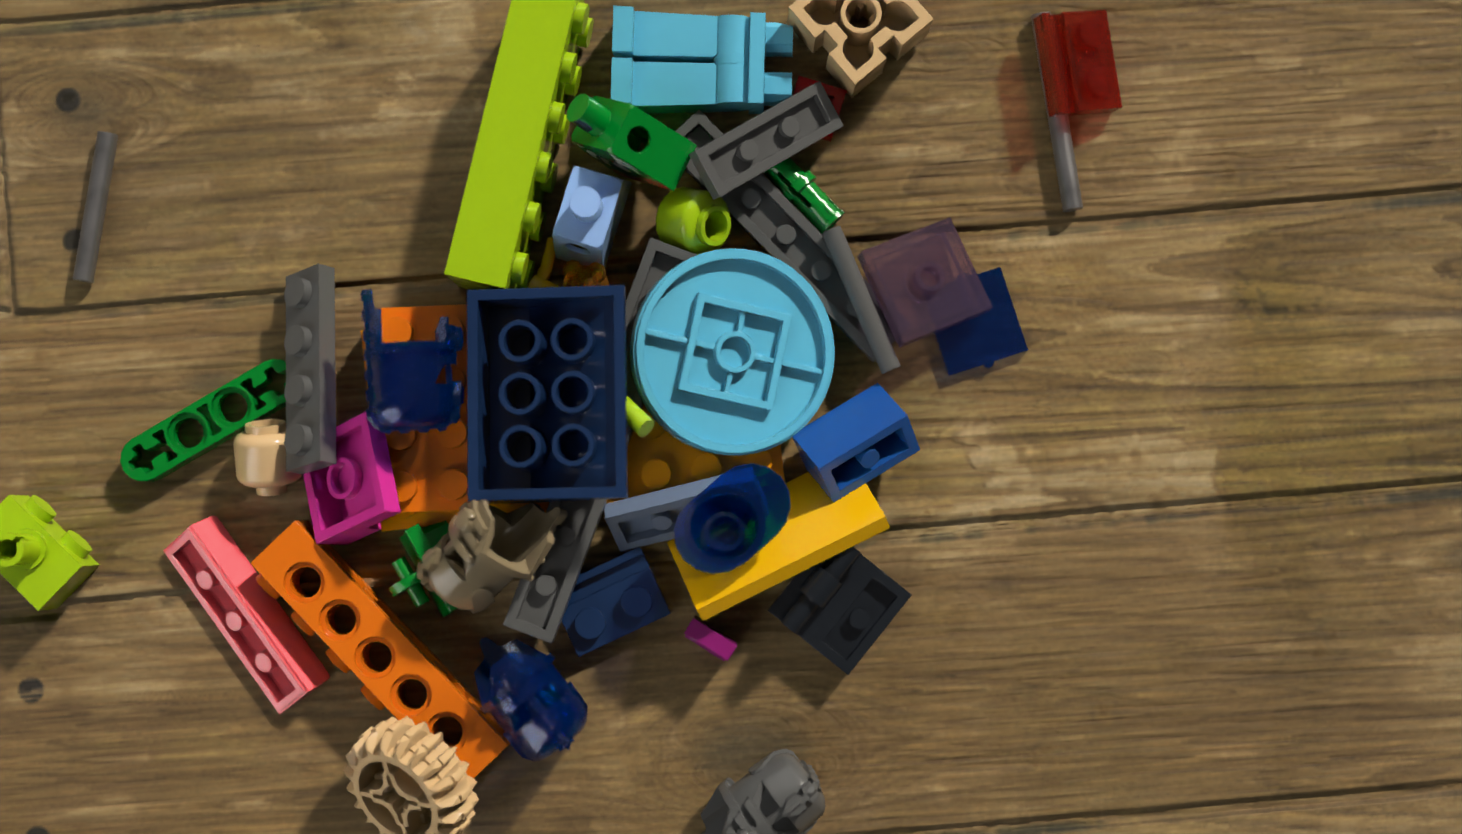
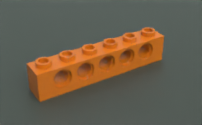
M295 520L250 563L260 573L256 577V581L262 589L275 599L281 596L295 610L291 613V618L296 625L309 636H313L316 633L329 646V649L326 650V655L331 662L344 673H348L351 670L363 682L364 686L361 688V692L373 706L381 711L386 707L397 720L408 716L415 725L425 721L430 732L434 735L439 733L438 725L442 717L456 719L461 724L463 731L460 742L449 743L444 739L443 741L449 747H457L455 754L459 760L469 763L466 770L467 775L475 778L514 740L507 730L330 544H316L313 526L308 520ZM308 567L314 569L319 574L321 580L320 588L313 596L306 594L300 586L301 574ZM342 604L349 606L356 615V624L349 633L341 631L334 621L335 612ZM374 642H381L390 649L391 662L387 669L376 668L369 659V650ZM409 679L418 680L425 686L427 698L423 706H414L405 699L404 686Z

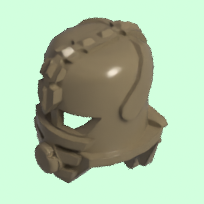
M484 499L466 502L460 507L459 513L449 522V532L439 540L434 548L427 550L422 556V563L418 562L417 578L421 580V584L426 589L434 590L443 601L456 608L470 610L472 614L486 610L495 602L494 598L514 577L533 581V574L540 564H544L545 556L554 544L556 526L561 525L565 520L567 511L556 507L546 513L538 504L531 502L506 513L497 507L489 505L488 501Z

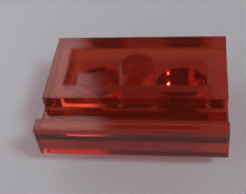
M1072 11L1056 15L1042 13L1034 18L1033 22L1049 117L1066 114L1075 116L1112 113L1122 108L1107 11Z

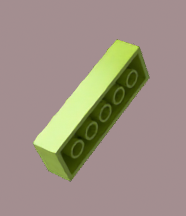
M511 0L444 275L460 288L468 290L528 288L533 278L535 262L529 260L532 242H540L544 233L547 213L541 211L544 193H552L556 184L558 164L553 163V156L556 144L564 145L567 138L570 121L567 119V114H565L568 95L576 96L578 92L582 67L577 66V57L580 47L588 48L593 30L594 19L588 17L590 7L584 0Z

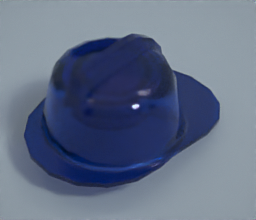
M753 463L735 466L719 476L697 497L691 500L678 515L674 527L675 546L683 560L696 570L716 574L730 572L751 559L777 536L787 522L791 502L789 490L782 477L769 467Z

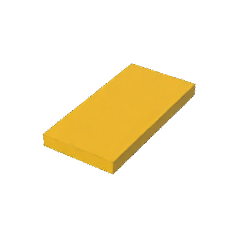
M807 472L785 483V485L763 494L767 516L668 541L669 549L702 621L889 529L890 526L887 518L867 484L865 483L833 503L812 475Z

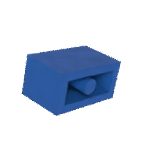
M879 383L874 384L806 425L792 437L805 468L833 503L920 450L908 415Z

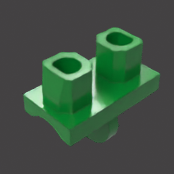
M446 520L426 526L423 529L418 523L405 530V534L399 538L416 571L418 570V562L422 563V556L427 550L434 548L439 540L449 532V524ZM405 556L391 563L400 578L399 582L388 588L393 598L407 591L416 608L430 601L421 586V580L417 578V572L414 573ZM428 590L443 618L459 609L443 601L434 590Z

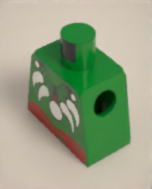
M583 93L572 100L567 110V119L576 125L571 135L573 144L619 176L671 191L675 190L691 159L689 154L695 151L697 147L696 144L629 103L599 96L591 98ZM641 142L647 145L645 149L637 152Z

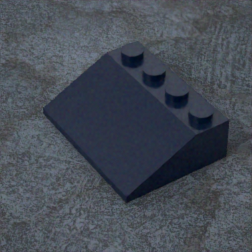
M624 285L467 290L468 501L484 499L488 501V504L628 498L626 302Z

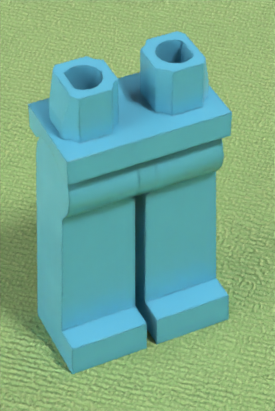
M613 5L612 53L614 57H612L611 65L612 100L629 103L647 114L695 113L698 109L702 112H738L749 110V114H761L764 112V106H775L792 96V73L765 72V57H793L792 25L766 22V13L750 12V17L743 15L710 16L635 11L632 6Z

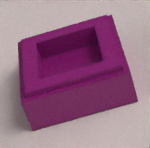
M697 616L693 617L684 632L687 639L722 661H728L737 647L735 640L702 621Z

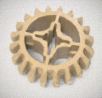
M408 716L401 720L390 717L386 721L379 722L375 727L371 726L360 735V740L352 746V750L346 755L348 765L343 771L346 777L351 780L346 789L357 798L354 807L364 811L368 817L366 823L372 822L379 828V834H462L476 814L474 806L479 801V798L472 790L477 781L466 774L469 763L459 760L455 754L457 747H449L443 741L442 732L435 735L431 733L425 721L415 725Z

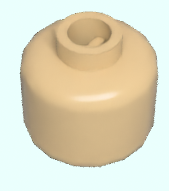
M262 419L248 422L245 424V431L237 434L234 439L233 446L237 480L245 486L256 488V494L259 496L284 494L288 491L287 485L299 480L303 475L286 471V449L284 445L286 420Z

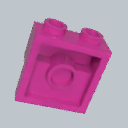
M365 411L336 427V464L303 474L316 544H351L381 530V521L401 512L381 413Z

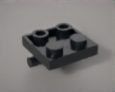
M851 547L795 575L769 607L768 611L796 635L798 634L849 675L912 594L865 558L855 547Z

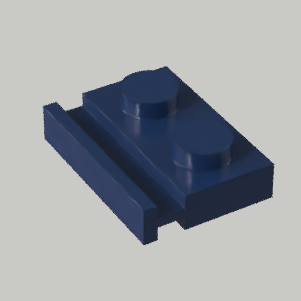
M638 547L580 574L562 623L578 657L672 612L642 548Z

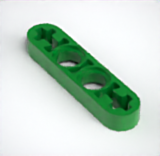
M282 359L265 361L132 438L125 444L121 452L120 463L123 471L136 481L155 482L163 479L245 431L246 423L265 419L286 407L284 394L270 390L259 396L266 403L261 408L258 397L247 387L248 384L252 383L255 389L261 390L273 382L271 373L274 370L277 373L286 374V361ZM232 394L242 395L248 405L245 416L237 422L228 421L222 413L224 400ZM195 419L202 425L204 431L203 438L197 446L187 448L180 442L178 431L185 421ZM162 434H164L166 442L160 438ZM168 445L177 454L175 459L170 452H163L152 460L154 467L152 471L149 468H138L136 463L142 458L141 448L155 451Z

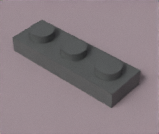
M818 81L691 152L689 156L714 200L844 125L821 82Z

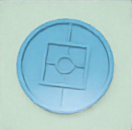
M738 248L704 252L679 263L666 272L655 283L643 300L634 321L630 341V362L634 383L641 400L652 417L664 430L684 444L701 451L720 455L759 453L776 447L797 434L812 419L822 404L830 386L835 361L834 336L826 309L813 287L802 275L783 261L765 253Z

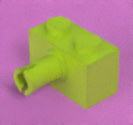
M8 495L0 503V574L37 611L58 609L98 568L99 564L89 555L92 548L76 532L72 530L66 532L53 519L56 516L55 510L42 498L36 495L31 497L29 495Z

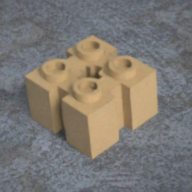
M796 0L789 6L787 24L793 26V31L812 53L821 46L829 53L826 70L844 90H847L846 93L852 99L882 74L887 59L884 56L886 53L890 52L896 60H899L928 35L934 19L918 0ZM854 15L857 20L862 16L867 18V27L857 28L851 25V16Z

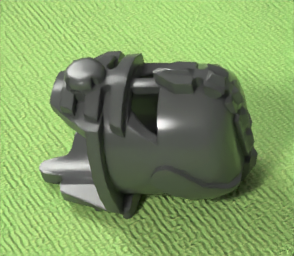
M780 749L771 752L750 767L749 773L736 783L731 778H726L717 786L711 799L700 813L706 826V830L701 834H806L824 814L826 807L825 797L815 770L812 768V765L799 760L791 750Z

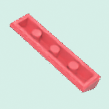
M210 516L190 525L163 550L279 715L330 678L328 671L278 601L265 592L256 581L258 573L218 517Z

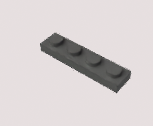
M319 263L286 276L284 292L286 302V336L284 340L286 351V385L284 390L286 399V435L284 445L286 449V471L297 474H306L336 464L335 268Z

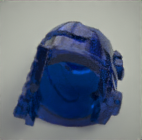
M362 289L361 301L364 307L362 321H364L365 330H363V341H365L366 347L364 350V360L367 367L365 370V380L368 386L366 400L369 406L366 410L368 421L375 429L390 434L392 431H399L401 434L409 433L410 430H418L419 433L428 432L429 429H437L439 432L445 431L447 426L458 422L460 419V406L464 403L462 381H452V366L457 365V351L463 349V331L461 327L449 325L448 316L441 317L435 330V341L383 343L381 308H375L372 289ZM442 368H445L446 384H435Z
M487 637L481 638L479 645L485 657L483 662L474 671L482 704L480 710L485 715L489 712L504 730L503 736L524 759L540 761L550 757L557 751L561 753L564 750H570L571 744L575 742L573 738L586 726L588 706L571 681L567 683L552 664L555 657L551 653L545 655L518 639L498 646Z

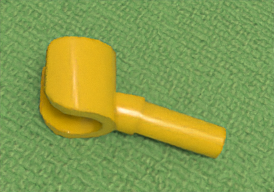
M551 237L547 238L540 268H538L537 274L531 279L528 288L560 287L548 281L555 261L554 244Z

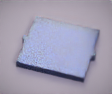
M1001 267L967 278L964 275H958L955 278V282L921 293L948 376L982 365L984 368L989 369L994 365V361L1028 350Z

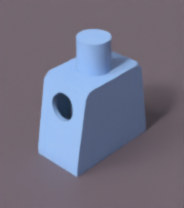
M574 165L552 234L556 259L604 273L630 191L631 181ZM571 244H576V245L582 246V247H584V248H586V249H581V248L575 247V246H573V245H571Z

